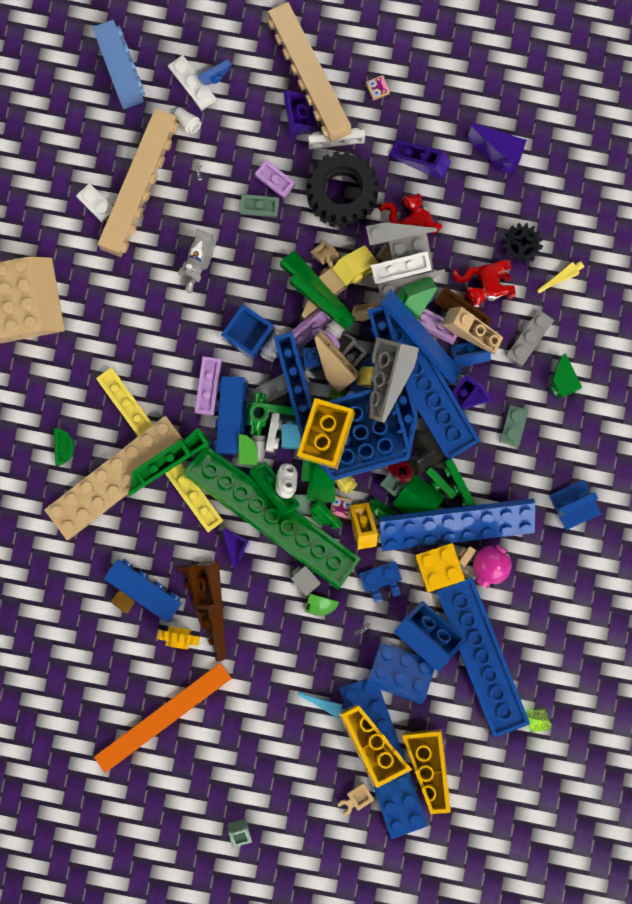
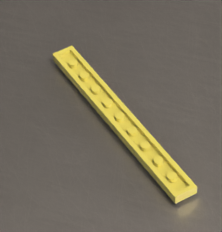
M112 367L96 378L137 436L153 425ZM181 463L165 474L209 533L224 521L202 490L183 475L186 468Z

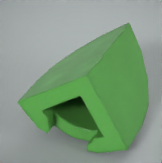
M239 434V464L258 465L257 445L247 435Z
M310 594L305 613L325 616L331 614L337 608L339 602Z

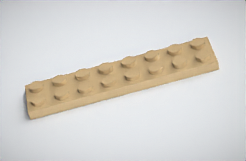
M164 416L44 509L66 540H70L128 495L133 470L180 439L184 441V438L168 417Z

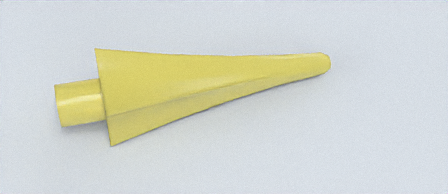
M581 261L576 264L574 262L570 263L558 275L540 287L537 292L541 293L562 281L579 275V270L584 268Z

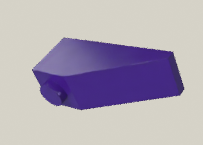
M396 139L389 153V157L425 174L444 178L451 164L444 151Z

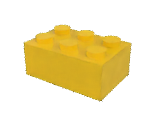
M315 398L297 456L303 460L338 469L355 415L354 410Z

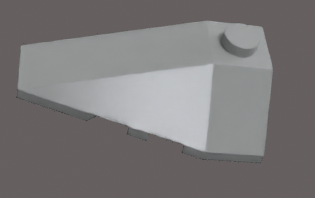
M376 338L372 354V363L375 364L374 374L371 375V381L374 382V391L370 394L369 418L385 423L414 369L419 348Z

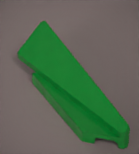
M293 251L280 261V267L292 276L290 285L347 331L355 321V317L297 252Z

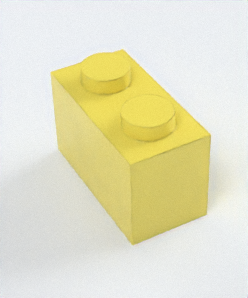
M364 245L342 257L332 269L347 286L351 283L357 284L364 278L363 276L367 278L372 275L371 265L378 264L379 262Z

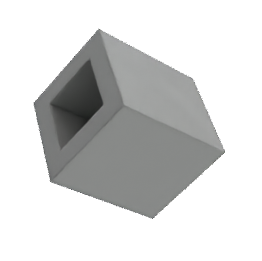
M299 566L292 572V581L306 596L321 584L306 566L303 568Z

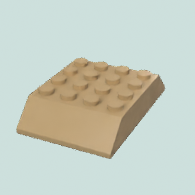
M24 257L0 262V343L64 332L65 328L53 259L46 257Z

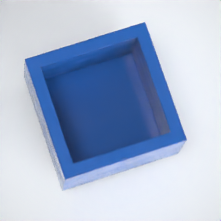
M242 304L221 334V337L225 342L254 361L261 351L260 349L275 331V326Z

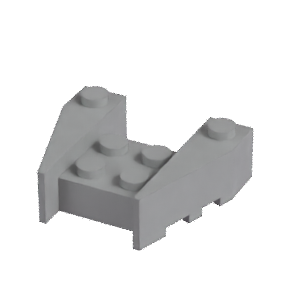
M386 222L366 226L370 246L389 242L392 260L427 251L432 269L431 271L378 283L381 300L385 292L390 289L397 295L406 285L427 277L434 279L445 272V269L434 271L427 233L436 232L437 228Z

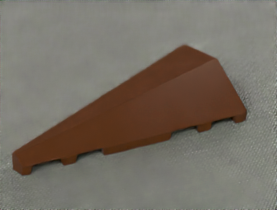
M204 561L177 567L178 572H182L186 583L184 586L185 589L190 590L193 597L191 603L202 629H206L209 635L208 643L213 645L217 654L215 660L221 662L226 659L219 562Z

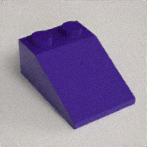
M475 123L471 124L467 140L496 168H499L504 173L515 172L527 141Z

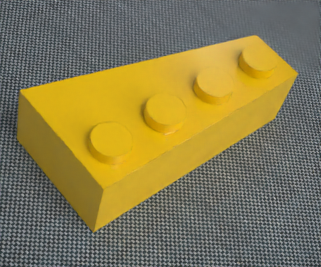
M354 705L338 713L374 787L378 788L412 770L360 706Z
M442 729L404 732L402 738L430 814L451 813Z

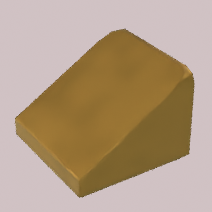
M118 591L111 600V603L124 613H129L134 605V600L122 591Z

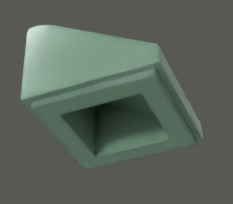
M294 494V498L300 504L296 511L301 515H311L312 502L306 501L307 495Z
M246 819L227 824L233 848L252 843Z

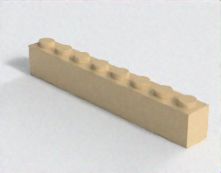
M289 2L269 10V19H267L269 28L271 30L274 29L276 33L274 35L278 45H282L285 59L290 60V69L294 76H298V85L301 91L305 90L307 94L305 96L309 106H313L315 110L313 111L314 117L317 122H321V130L324 137H328L332 143L350 135L351 124Z
M157 108L154 109L97 244L101 250L122 257L123 253L127 252L129 248L128 240L136 231L137 226L135 224L137 219L142 217L144 202H147L150 198L151 191L149 190L152 184L155 185L157 181V171L164 164L165 152L171 148L172 135L178 131L179 123L175 115Z

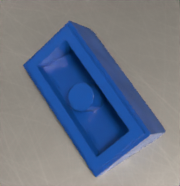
M471 342L449 346L451 358L459 368L491 360L490 352Z

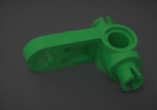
M254 392V401H250L247 408V424L250 425L249 434L261 436V428L266 427L269 412L294 415L293 407L265 403L267 394ZM256 407L262 408V414L259 417H255L253 413Z

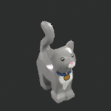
M200 229L196 230V237L189 250L188 260L183 263L182 268L178 271L180 276H190L185 287L188 294L192 293L194 283L196 281L200 282V274L208 268L214 248L216 247V240L213 239V234Z

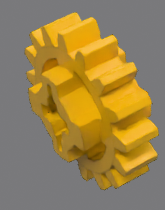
M171 626L168 627V631L158 630L157 634L158 640L166 641L165 646L188 649L189 645L199 646L200 641L199 636L191 635L192 630Z

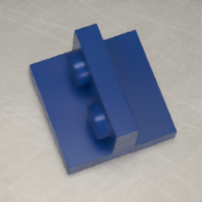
M581 480L549 496L565 531L601 514L595 502L598 497L595 492H590L585 480Z

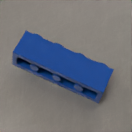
M221 376V382L218 384L220 400L217 401V412H219V417L215 422L217 438L214 440V449L220 455L239 456V434L245 435L248 380L244 377Z
M117 559L104 579L162 620L170 623L183 604L179 601L181 597L172 591L170 594L163 590L165 588L164 585L158 581L154 583L148 579L149 575L142 570L138 572L132 568L133 564L128 560L123 559L121 561Z

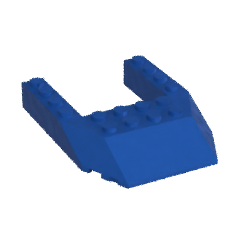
M383 306L367 310L375 339L378 337L397 342L387 310ZM293 332L274 337L302 440L313 400L296 338ZM408 380L385 423L369 418L370 394L374 391V388L327 401L351 408L355 412L338 469L318 464L333 481L410 460L418 414Z

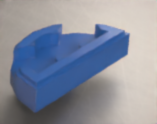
M225 60L198 75V80L204 86L212 83L217 84L228 72L232 64L229 60Z

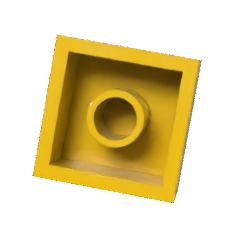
M453 543L414 555L426 592L465 580Z

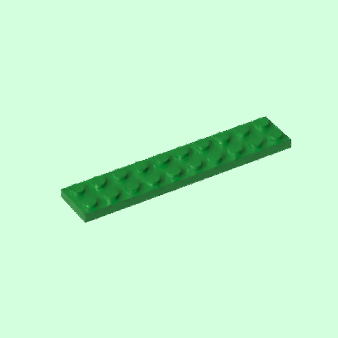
M209 446L202 449L183 472L186 478L338 590L361 559L296 510L283 516L255 480Z

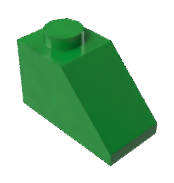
M427 277L404 286L397 296L411 313L419 319L438 288L433 279Z
M566 353L559 357L550 381L551 393L554 397L557 396L558 400L582 388Z

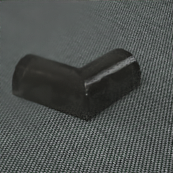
M428 427L415 433L414 442L420 453L410 457L407 463L416 477L427 471L430 467L433 468L444 462L446 457Z

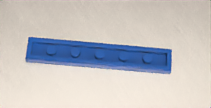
M391 289L386 291L380 304L450 384L457 383L462 370Z

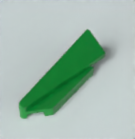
M199 428L184 441L180 439L132 471V481L128 495L131 496L212 442Z
M303 460L301 481L309 483L306 501L314 502L320 499L322 503H334V481L317 463Z

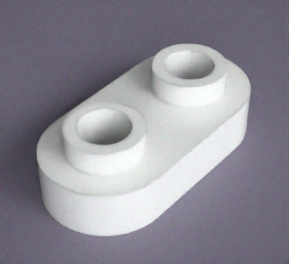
M282 464L277 471L276 492L280 497L286 499L291 498L297 488L298 472L291 464Z

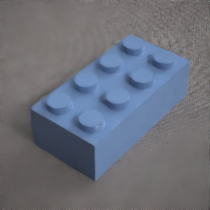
M114 20L92 27L123 110L143 103L142 95H145L120 25L116 26Z

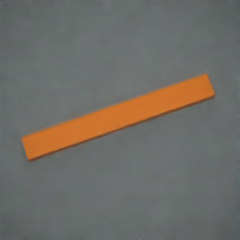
M219 663L94 756L95 760L104 773H106L231 680L232 677L222 663Z

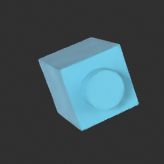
M286 421V424H282L281 448L299 450L301 437L297 422Z

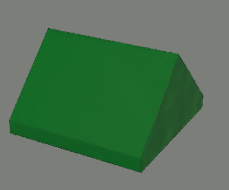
M414 473L411 481L406 484L392 505L404 514L437 510L445 496Z

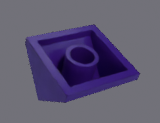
M288 90L283 91L290 137L318 132V124L313 114L315 110L313 106L308 105L305 98L307 94Z

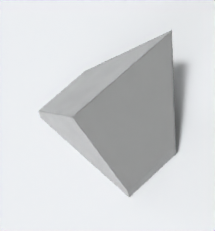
M345 332L342 333L339 339V351L356 368L368 356L369 351L356 338Z

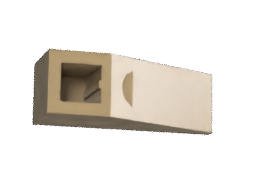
M463 307L449 308L441 323L442 326L455 335L492 354L496 353L503 339L501 335Z

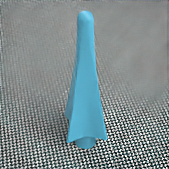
M298 692L299 697L312 702L336 718L339 716L338 713L346 710L342 708L343 704Z

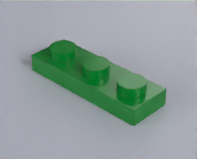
M450 459L443 463L445 467L442 469L446 477H450L453 485H451L452 489L462 499V502H460L461 506L476 505L454 461Z
M266 461L250 469L249 473L283 516L299 507L300 504L294 496L286 499L277 494V475Z

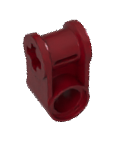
M406 461L384 467L400 483H408L413 477L411 467ZM400 471H406L407 475L400 474Z

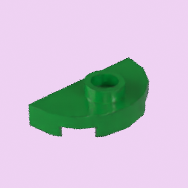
M54 428L55 466H61L72 458L75 444L69 433L62 429Z
M432 467L426 471V474L433 480L430 484L437 491L441 489L451 499L456 496V492Z
M372 496L370 499V509L378 520L379 517L399 515L377 498Z
M320 499L314 501L311 508V516L314 521L321 526L323 524L332 526V529L341 528L342 522Z

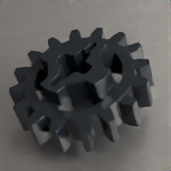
M518 223L516 228L511 226L510 232H505L504 235L506 237L502 239V242L505 244L502 246V250H507L505 257L510 255L511 262L516 259L518 265L521 261L526 265L528 259L533 262L535 256L538 257L540 255L538 250H542L543 245L539 243L543 241V238H538L540 231H533L535 226L528 228V223H525L524 227H521V224ZM520 233L519 236L512 237L514 234ZM520 241H524V247L521 246ZM533 250L530 254L524 255L526 251Z

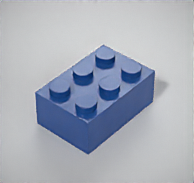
M423 600L394 631L401 640L438 672L467 640Z
M380 643L366 685L422 704L426 699L435 669L420 656Z

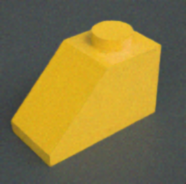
M369 502L350 505L352 529L357 549L376 547L378 533Z

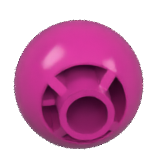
M500 545L496 547L486 546L476 553L473 560V570L477 576L475 579L476 583L489 588L490 584H499L509 576L512 562L510 556L506 553L507 549Z

